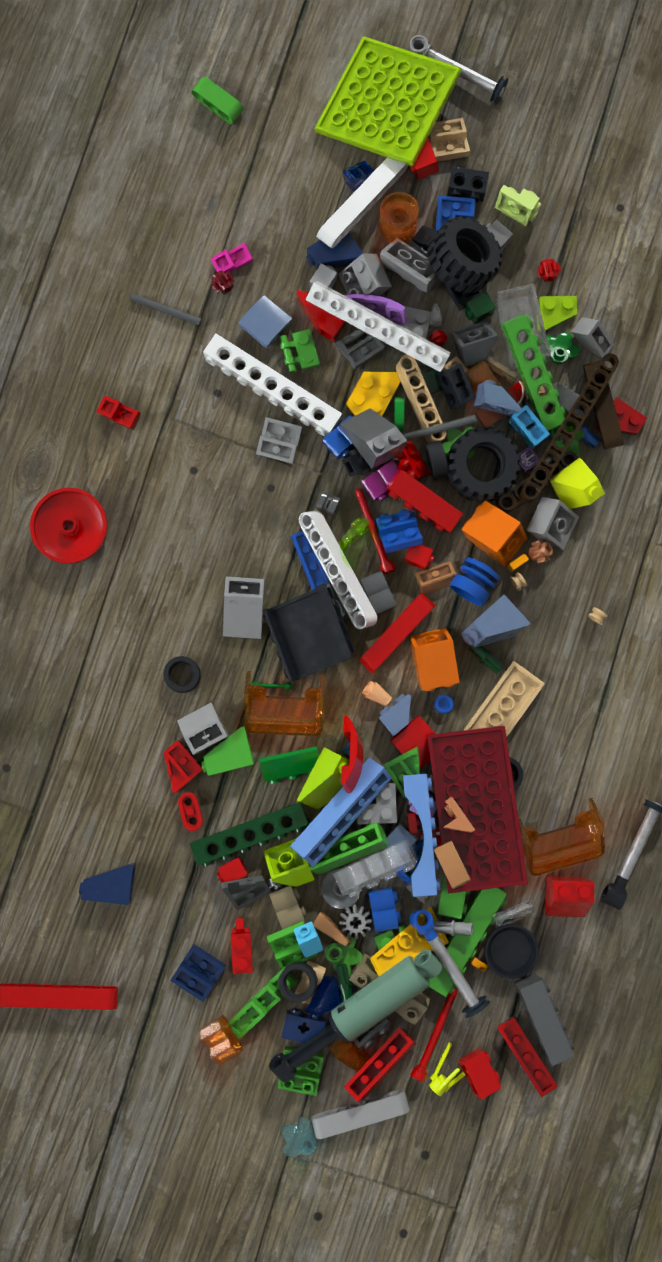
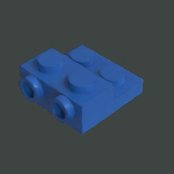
M402 509L396 514H383L376 519L377 531L386 553L423 544L413 511Z

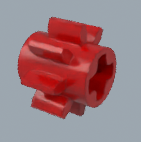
M554 259L541 261L540 266H538L539 269H537L538 278H542L544 282L555 281L558 278L557 275L561 272L560 264L556 263Z

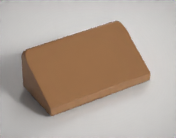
M451 561L415 573L421 593L424 595L448 587L456 575Z

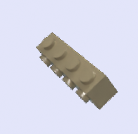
M367 954L362 956L349 978L356 987L361 989L378 978L370 960L371 957ZM421 992L395 1012L401 1015L404 1020L415 1025L428 1009L431 998Z

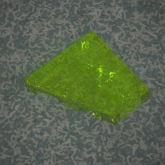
M366 517L362 520L358 518L351 523V528L338 542L341 550L369 530L370 522Z

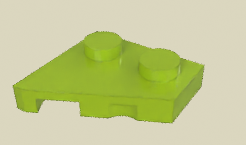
M540 296L538 299L540 334L577 315V296Z

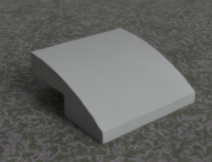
M266 417L256 454L293 464L303 426Z

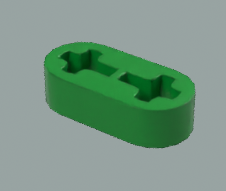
M395 397L394 425L401 433L404 431V397Z

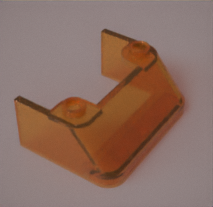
M247 671L244 691L245 729L254 734L320 735L323 728L325 674H321L320 688L312 687L307 689L305 697L266 696V689L263 686L251 685V671Z
M589 798V811L578 813L575 817V824L538 834L535 828H524L521 819H519L523 852L530 874L533 876L543 875L591 861L605 853L604 821L593 798Z

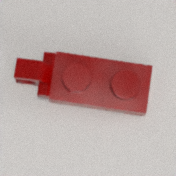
M244 917L236 918V928L231 929L233 974L253 973L251 932L249 928H245Z

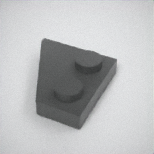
M262 875L222 882L220 884L236 910L271 892L268 888L269 885Z

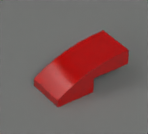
M105 395L96 411L107 419L131 430L134 429L141 415L139 411Z

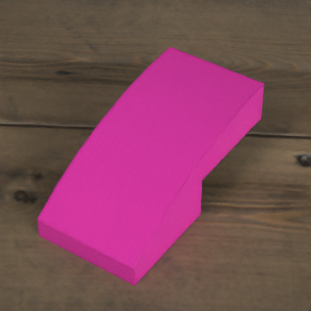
M242 243L229 252L224 250L211 258L216 272L223 270L226 273L237 270L253 262L254 259L247 245Z

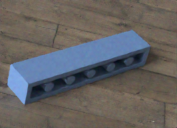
M369 757L362 766L359 780L352 793L347 794L344 787H342L290 847L314 867L392 779L391 775L384 767Z

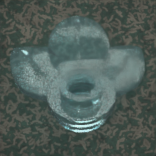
M300 1117L297 1125L288 1124L281 1128L282 1135L287 1142L282 1149L285 1155L297 1157L300 1154L311 1155L315 1152L317 1141L313 1136V1126L308 1119ZM309 1141L311 1145L305 1147L303 1143Z

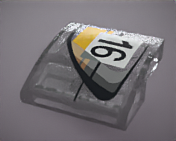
M527 900L492 915L495 928L532 914L534 912L532 902Z

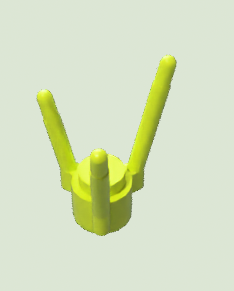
M451 1042L448 1043L434 1073L430 1077L432 1082L429 1086L439 1096H442L444 1092H447L465 1076L464 1072L454 1078L460 1071L459 1068H456L447 1078L442 1074L438 1076L452 1046Z

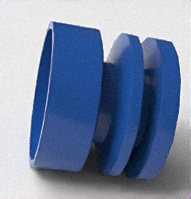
M467 557L463 562L466 566L461 565L460 571L465 576L456 574L449 587L469 602L483 607L490 596L484 588L493 590L495 588L494 583H498L500 576L485 563Z

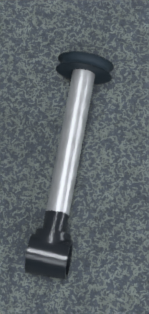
M645 799L643 805L649 807L614 883L607 884L601 894L600 901L617 910H620L626 901L627 890L624 888L659 814H662V805L657 802Z

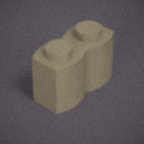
M288 885L269 893L282 930L302 921L305 923V918L308 916L304 906L300 907L297 899L300 898L297 887L293 888Z

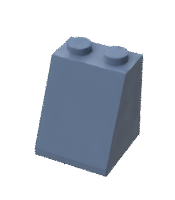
M503 595L468 626L461 635L466 644L476 648L515 637L530 622Z

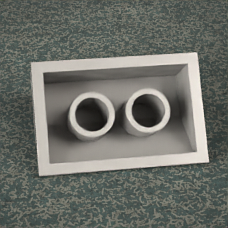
M398 238L386 246L380 253L381 263L387 269L396 272L404 280L411 282L421 291L429 292L438 280L439 276L432 271V265L429 264L428 258Z

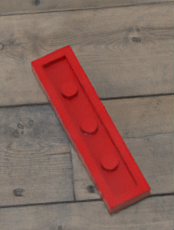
M512 1016L498 1025L499 1032L541 1098L557 1088V1084L515 1018Z

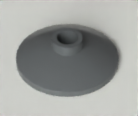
M347 869L331 871L322 882L323 898L334 908L344 909L350 907L360 896V882L357 876ZM338 885H344L345 890L339 892L337 889Z

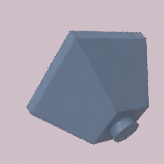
M486 380L478 385L474 407L508 416L521 412L522 408L503 387L497 386L496 382Z

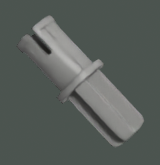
M452 920V922L434 921L435 926L433 928L436 933L452 934V936H455V934L473 935V922H456L455 920Z

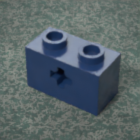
M292 1008L291 1011L287 1010L281 1038L304 1043L324 1029L325 1018H322V1015L318 1013H311V1015L303 1014L302 1010ZM303 1022L307 1023L305 1030H302L300 1026Z

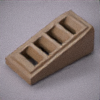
M320 912L313 924L317 930L344 946L351 945L350 939L325 913Z

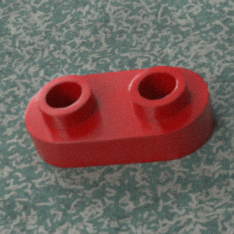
M183 793L178 800L183 825L189 831H196L203 824L198 798L194 793ZM187 798H190L192 800V804L190 806L186 805L185 803ZM192 817L197 819V823L194 825L190 823Z

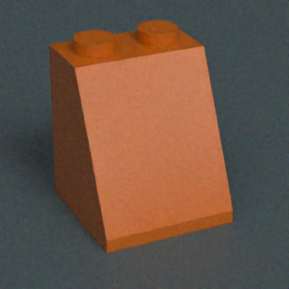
M484 501L482 505L476 508L474 515L464 523L462 528L468 540L504 568L528 539L521 522L487 501Z
M446 628L409 635L418 682L422 691H433L437 687H452L460 683L453 639Z

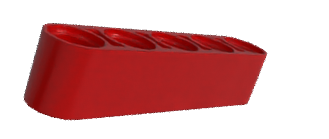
M420 593L358 661L373 674L436 605L423 593Z

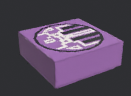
M530 446L518 454L521 455L519 465L524 473L532 469L539 462V458Z

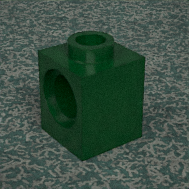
M485 292L467 302L465 315L468 320H472L473 324L493 315L496 307L488 293Z

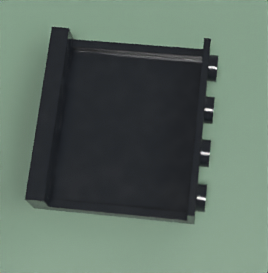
M330 584L319 585L312 591L270 609H263V618L265 623L269 625L271 640L276 644L278 649L277 656L282 661L284 675L290 682L357 656Z

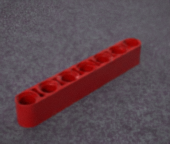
M0 983V1007L113 1010L117 1009L118 987Z

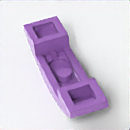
M368 294L344 295L381 316L387 317V319L394 323L406 324L405 307L391 299Z

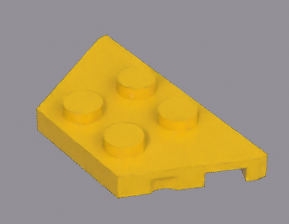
M363 372L346 403V407L354 416L371 408L383 417L401 383L397 372Z

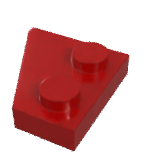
M616 397L614 405L621 432L636 435L647 420V417Z
M177 740L163 752L168 775L171 780L172 792L176 794L203 769L180 740Z

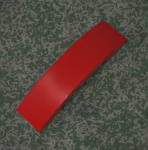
M344 716L343 733L350 743V762L348 766H342L341 784L348 794L352 793L362 771L363 745L352 721L348 716Z

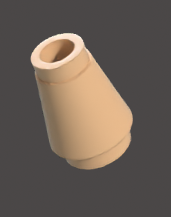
M369 681L362 692L365 698L385 707L392 699L377 682Z

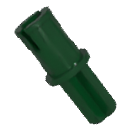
M483 646L469 647V650L481 660L480 663L483 662L495 674L503 668V665L491 655L492 652H488Z
M339 964L335 967L339 983L337 988H340L342 1002L353 996L351 988L353 983L349 980L347 965Z

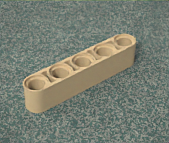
M404 355L396 365V372L421 429L443 424L415 358ZM402 363H407L410 369H405ZM410 380L416 381L417 386H412ZM417 397H422L425 404L419 403ZM425 414H429L432 417V421H427ZM446 431L438 433L439 439L434 438L433 435L425 436V439L429 444L441 442L446 437Z

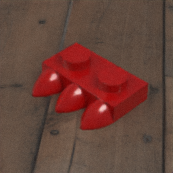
M412 441L407 442L403 452L394 457L402 459L397 467L402 470H408L406 473L416 480L430 474L429 469Z

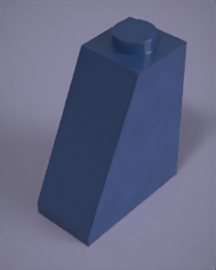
M348 232L333 249L321 240L307 248L306 259L311 267L314 265L316 270L321 263L325 266L329 265L333 268L350 265L363 252L350 232Z
M136 863L84 879L79 887V894H82L81 900L129 905L132 900Z

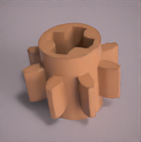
M544 539L531 542L533 547L529 548L530 558L533 561L537 560L538 564L549 561V556L553 553L551 544L544 542Z

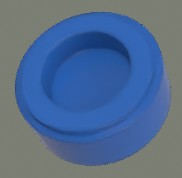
M440 695L434 701V708L440 714L449 713L453 709V700L448 695Z

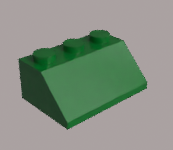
M316 746L260 758L259 763L264 782L269 781L270 785L280 783V778L288 777L289 781L300 778L299 774L307 773V776H309L319 758V753Z

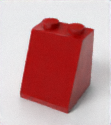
M546 876L545 916L585 917L594 904V882L584 877Z

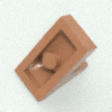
M453 797L447 799L444 802L446 804L444 809L450 817L454 816L456 819L443 828L466 833L475 831Z

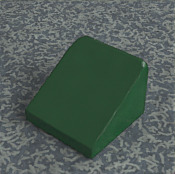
M435 369L422 374L430 395L442 390L436 377L438 372Z

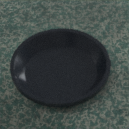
M506 924L498 927L489 935L485 944V958L489 967L503 978L515 979L528 974L538 959L539 949L535 937L528 929L517 924Z

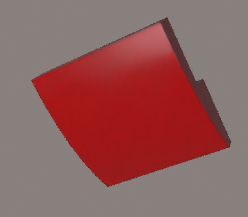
M418 715L390 741L401 754L418 747L421 769L430 761L427 735L436 733Z

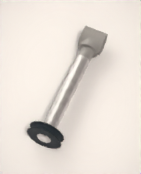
M416 35L410 40L409 51L461 67L462 72L459 77L492 93L490 103L494 101L496 105L499 102L508 84V78L504 80V76H502L497 83L433 50L432 45L428 44L427 39L422 35Z

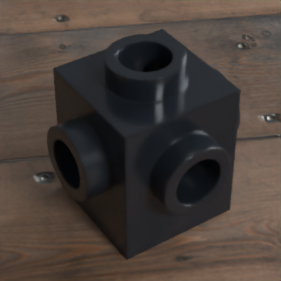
M356 448L349 451L350 455L342 459L350 477L359 473L362 476L371 471L370 466Z

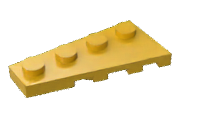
M430 907L427 911H429L432 914L434 923V921H438V919L432 907ZM423 915L417 918L419 925L425 922ZM409 925L374 954L370 960L379 977L407 956H412L415 959L421 951L430 950L432 952L433 949L423 934L420 935L417 929ZM437 933L444 946L447 945L449 941L445 933Z

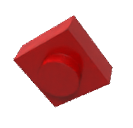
M414 812L406 813L409 833H418L417 828L421 827L419 816H415Z

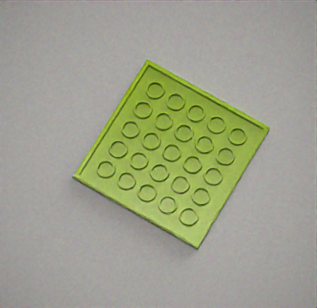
M363 36L314 128L315 132L414 166L462 72L461 67Z

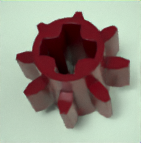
M220 270L212 277V288L217 294L220 291L222 294H227L234 287V277L229 271L224 273L223 270Z

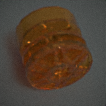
M405 192L391 193L380 204L379 230L381 235L389 242H393L396 238L403 242L409 241L417 231L419 207L417 201L411 195Z

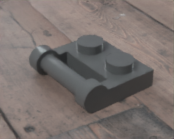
M361 329L356 330L343 340L339 339L335 342L336 347L346 358L353 370L385 350L384 345L378 338ZM364 334L368 335L367 338L347 349V345Z

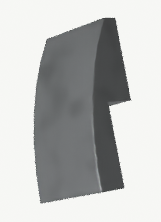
M559 383L556 387L560 399H558L559 405L569 412L579 395ZM575 409L577 415L583 416L582 410Z

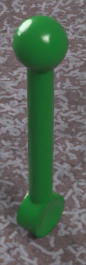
M253 682L252 688L255 690L258 688H285L290 690L292 685L289 682L285 684H259L258 682Z

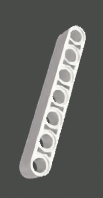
M386 158L320 228L317 238L333 249L403 175L408 165Z
M319 511L301 513L299 524L353 625L358 629L375 625L377 614L322 513Z

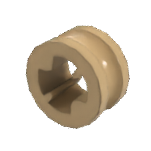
M519 572L515 573V577L511 576L509 578L512 585L518 591L522 590V587L527 586L525 579Z
M594 607L592 609L593 613H589L588 617L594 622L603 625V620L607 619L608 616L600 609Z

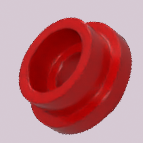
M436 330L430 334L429 339L430 342L441 347L445 344L447 335L442 330Z

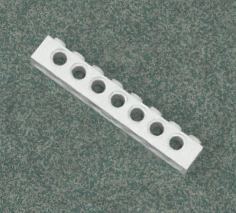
M318 281L313 283L306 298L308 302L439 372L443 369L450 355L449 351Z
M218 334L214 335L203 351L205 360L210 365L219 366L223 373L228 376L233 375L240 384L244 386L249 385L257 395L262 396L263 394L270 403L275 406H282L287 414L291 416L296 415L303 424L315 427V431L322 436L328 435L334 430L342 419L341 412ZM223 354L230 356L227 360L220 359ZM239 364H244L245 368L243 370H237L236 366ZM254 374L261 375V378L258 380H253L251 377ZM275 384L277 387L274 390H269L267 386ZM285 394L293 396L290 400L283 399ZM300 404L308 405L306 410H300L298 407ZM316 414H322L324 418L322 420H316L314 416Z

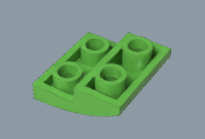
M285 1045L284 1055L289 1054L296 1047ZM318 1052L297 1067V1072L290 1081L284 1083L279 1079L277 1088L316 1096L324 1053Z

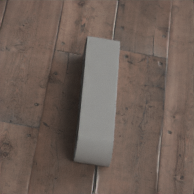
M399 1089L365 1099L362 1103L355 1102L315 1114L311 1117L316 1138L324 1139L404 1115L410 1111L405 1090Z

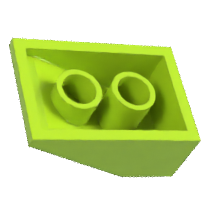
M324 747L297 801L320 810L342 789V766H348L350 760Z

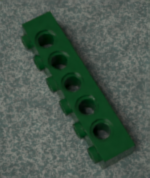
M301 802L189 844L197 866L202 864L204 868L214 864L213 860L221 857V860L233 857V852L239 851L241 854L251 850L250 846L258 844V847L269 843L268 839L274 837L277 840L288 836L287 832L293 830L295 833L301 832L306 829L305 826L309 823ZM289 816L292 819L290 827L282 825L281 820L283 817ZM271 823L274 826L273 833H265L263 830L264 824ZM247 830L255 832L256 837L254 840L249 841L245 838ZM228 837H234L237 840L236 847H229L227 845ZM210 844L218 846L219 851L217 854L209 852L208 847Z

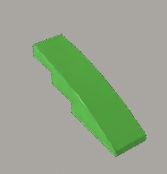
M285 966L226 1024L228 1029L239 1040L282 999L283 995L280 992L278 982L281 972L286 968ZM291 973L287 977L289 990L298 982Z

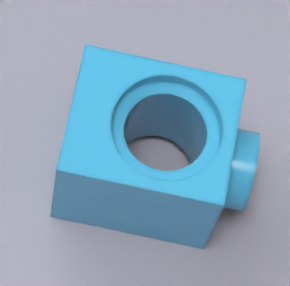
M312 921L293 929L305 958L324 950Z

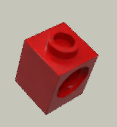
M423 545L409 547L403 562L425 570L426 566H431L434 556L431 555L433 549Z
M238 856L220 866L217 876L222 883L241 879L248 875L249 872L241 857Z

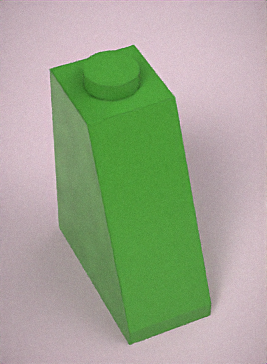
M240 727L203 757L204 761L201 764L204 773L207 772L208 776L254 765L246 727Z

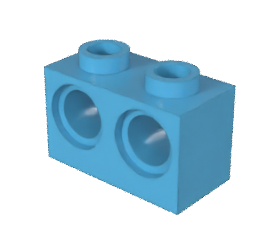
M527 405L521 409V412L512 415L509 420L512 427L532 450L547 440L550 435Z

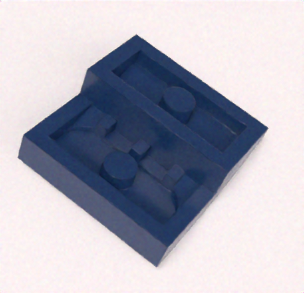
M193 944L170 981L204 1002L225 969L226 964Z

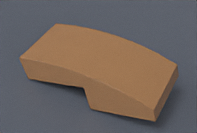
M452 841L434 849L453 889L471 881Z

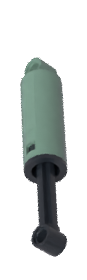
M430 950L421 951L415 959L412 956H407L328 1013L330 1025L289 1054L279 1053L275 1055L269 1063V1069L282 1082L290 1081L295 1076L297 1067L339 1037L349 1044L430 986L429 979L439 975L442 970V964Z

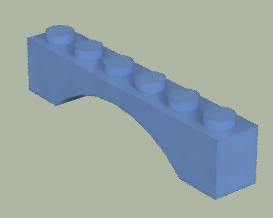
M427 774L403 775L405 797L417 811L424 834L422 855L417 868L411 875L413 897L437 895V890H441L440 878H436L435 870H439L438 858H434L433 852L437 848L436 838H432V830H435V818L430 816V810H434L433 798H429L428 790H432L431 778H427Z

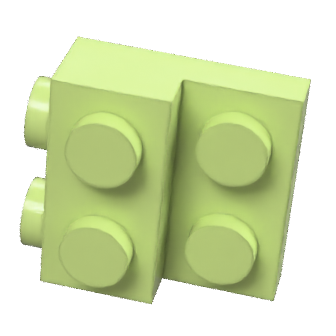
M503 185L495 208L522 225L527 226L529 221L533 222L536 218L541 203L539 202L540 198L532 191L523 189L518 194L514 188Z

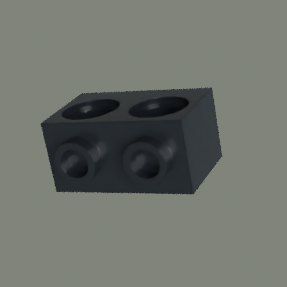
M453 166L447 195L451 197L475 199V202H483L489 172ZM459 182L462 186H457L455 183ZM477 185L480 189H475L473 186Z
M461 363L436 374L450 409L476 399Z

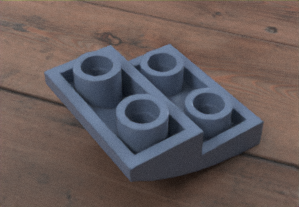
M264 295L243 316L238 325L267 348L278 338L279 333L291 323L292 318Z

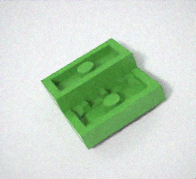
M304 921L267 936L268 943L281 969L291 963L304 962L318 956V953L305 958L298 944L293 929L304 925Z

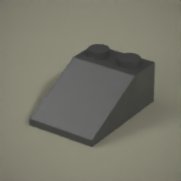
M371 408L339 425L371 469L401 454L407 443V440L395 425Z

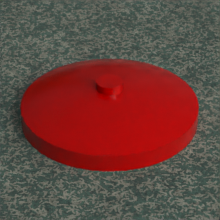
M61 488L45 495L35 506L30 520V533L35 546L47 558L61 564H77L94 556L104 544L108 531V520L102 505L94 496L77 488Z

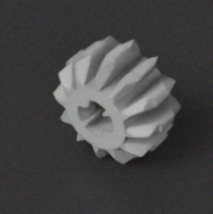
M356 904L353 905V911H350L349 907L345 908L348 914H340L342 918L346 919L339 921V925H345L341 931L346 932L349 930L347 933L348 938L354 933L355 939H358L359 932L365 937L366 934L363 929L371 930V927L366 925L372 923V919L366 918L370 915V912L366 911L362 914L364 907L361 906L359 911H357ZM353 917L361 920V922H358V926H353V923L350 924V921H353Z

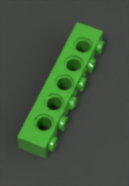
M521 314L501 323L535 416L547 431L561 425L565 419L564 417H566V412L563 406L560 407L558 399H560L557 389H554L552 386V374L546 370L545 364L547 361L544 354L539 351L538 346H540L538 337L532 332L533 323L531 318ZM523 331L526 334V338L523 342H520L518 335ZM530 349L532 357L526 360L525 352ZM537 367L539 369V374L537 377L533 378L531 374L532 370ZM544 385L546 388L545 393L539 395L538 389ZM548 403H551L552 409L550 412L546 413L545 406Z

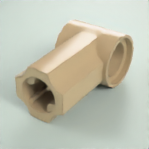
M308 960L306 964L315 970L318 978L317 985H319L326 968ZM302 972V979L295 994H302L309 988L310 980L305 972ZM313 995L302 1003L310 1004Z

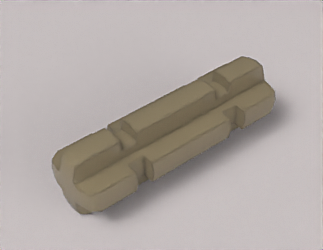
M487 356L483 362L484 367L491 368L492 372L502 378H507L506 380L510 383H513L518 376L516 372L509 371L508 367L498 361L495 362L490 356Z

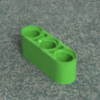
M203 76L191 90L192 95L200 103L229 124H233L244 111L243 105L207 77Z

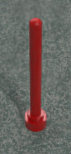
M358 488L355 490V494L381 560L380 571H382L383 575L392 573L396 570L394 562H391L390 559L388 560L363 491Z
M456 989L451 994H448L419 1065L417 1064L416 1067H413L410 1074L421 1082H425L428 1069L426 1067L458 992Z

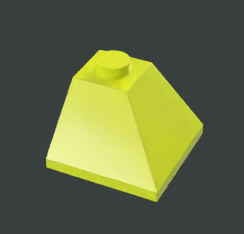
M578 458L549 479L558 499L569 509L591 505L605 494L599 479L581 458Z

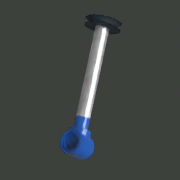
M427 910L413 911L409 917L410 925L417 929L420 935L423 934L468 1004L462 1010V1013H466L465 1018L478 1014L489 1005L490 1001H486L487 996L476 997L435 932L432 914ZM420 914L425 918V922L422 925H419L417 922Z

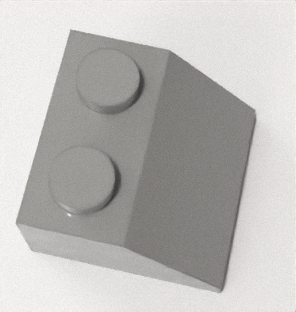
M542 497L526 531L536 539H544V542H549L551 546L564 551L579 516L562 501Z

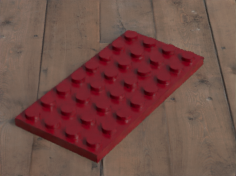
M505 726L427 735L441 845L450 841L454 843L471 881L453 889L446 877L448 894L528 884ZM453 797L475 831L466 833L443 828L456 819L454 816L450 817L444 809L446 806L444 802L447 799Z

